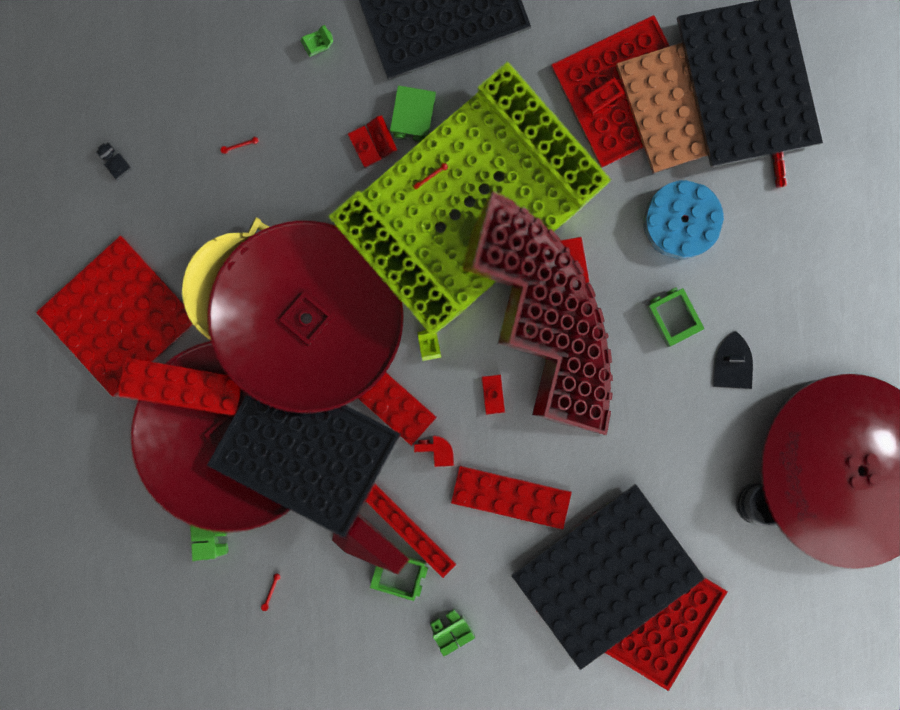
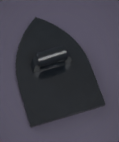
M734 331L723 341L717 351L714 364L713 387L752 389V353L745 339L737 331Z

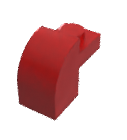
M433 435V443L426 439L418 440V444H414V452L434 451L435 467L454 466L453 449L445 438Z

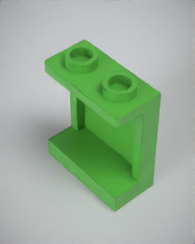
M398 85L390 129L394 138L405 139V137L413 138L415 142H421L429 135L436 92Z

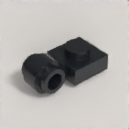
M109 142L103 143L98 147L96 153L103 161L105 159L109 160L104 165L112 176L119 180L132 168L120 153L114 156L115 149Z

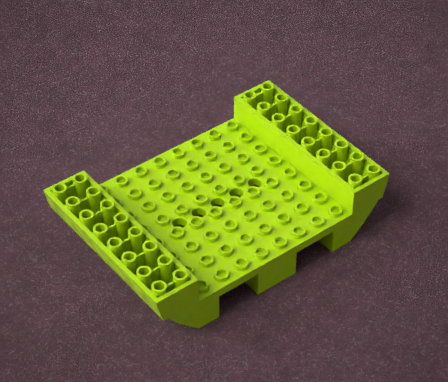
M507 61L478 87V92L367 189L362 193L357 191L329 215V218L433 336L464 312L478 297L496 283L494 280L462 269L471 232L492 191L515 201V204L524 207L534 217L543 221L542 224L548 229L556 231L605 188L611 179ZM442 163L448 165L447 170H442L415 190L413 188L416 183L440 168ZM496 172H502L505 178L503 181L497 182L494 180L493 175ZM483 184L488 185L490 188V192L486 195L479 192V187ZM467 197L474 198L475 205L473 207L465 206L464 200ZM452 210H458L461 213L458 220L450 218L449 214ZM439 222L446 225V230L442 233L435 230V225Z

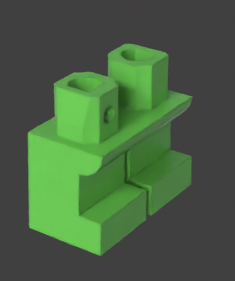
M190 525L191 542H193L191 544L192 561L216 559L218 556L229 552L228 543H218V536H227V533L208 531Z
M455 609L446 613V617L450 622L447 625L443 626L439 618L430 623L433 638L438 644L443 657L458 649L459 646L461 647L475 639V634L463 615L460 616Z

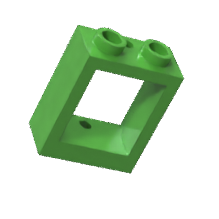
M675 287L666 292L668 296L662 299L658 296L650 300V305L647 306L667 347H671L705 329L684 288L678 290ZM680 296L694 325L670 336L656 307Z
M407 556L410 559L408 563L419 566L412 592L380 583L383 568L378 566L375 568L370 588L414 601L415 597H420L423 586L419 584L421 578L425 579L428 567H425L426 561Z

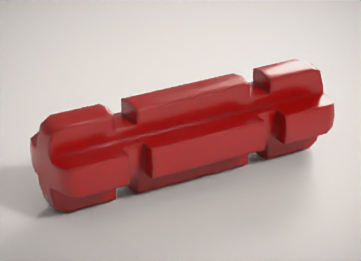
M784 152L772 154L773 160H775L773 162L774 175L777 178L775 185L777 188L787 186V179L785 178Z

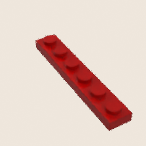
M375 483L366 502L444 578L456 566V563Z

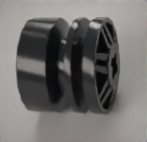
M750 484L742 488L736 498V510L739 516L747 523L767 526L775 525L776 523L764 497L762 484Z

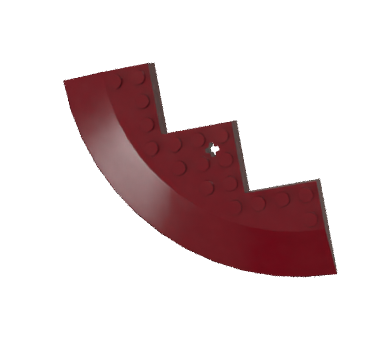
M492 191L471 232L462 269L512 287L498 344L546 359L532 415L563 425L607 435L611 415L609 406L613 395L611 392L613 374L610 371L612 356L611 349H608L607 343L609 336L605 332L603 322H605L604 316L594 298L596 297L594 289L590 283H585L583 268L577 260L573 259L569 253V248L559 241L560 238L552 229H548L542 224L543 221L534 217L524 207L515 204V201Z

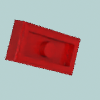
M614 77L584 96L582 100L593 115L623 96L625 92Z
M382 115L375 117L366 124L381 159L397 151Z
M365 125L348 133L365 169L382 161Z
M501 375L482 376L486 415L505 413Z

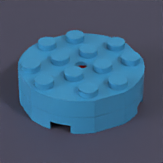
M680 180L665 185L649 200L643 219V227L653 248L659 253L680 260L690 259L709 250L716 243L724 221V214L719 199L708 187L691 181Z

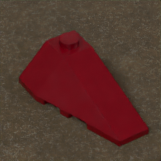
M360 513L345 539L335 533L333 534L332 541L345 553L397 575L410 560Z

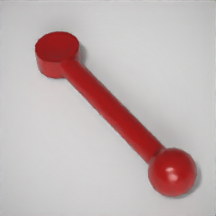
M253 137L251 140L230 147L223 146L220 151L223 154H227L230 150L252 143L257 144L259 139Z
M442 163L440 168L416 183L413 188L415 190L442 170H447L448 165Z
M278 573L273 575L274 580L266 601L261 606L262 611L269 609L268 604L277 581L281 578Z

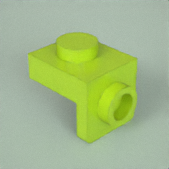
M427 329L417 332L422 361L441 358L437 333L432 336Z

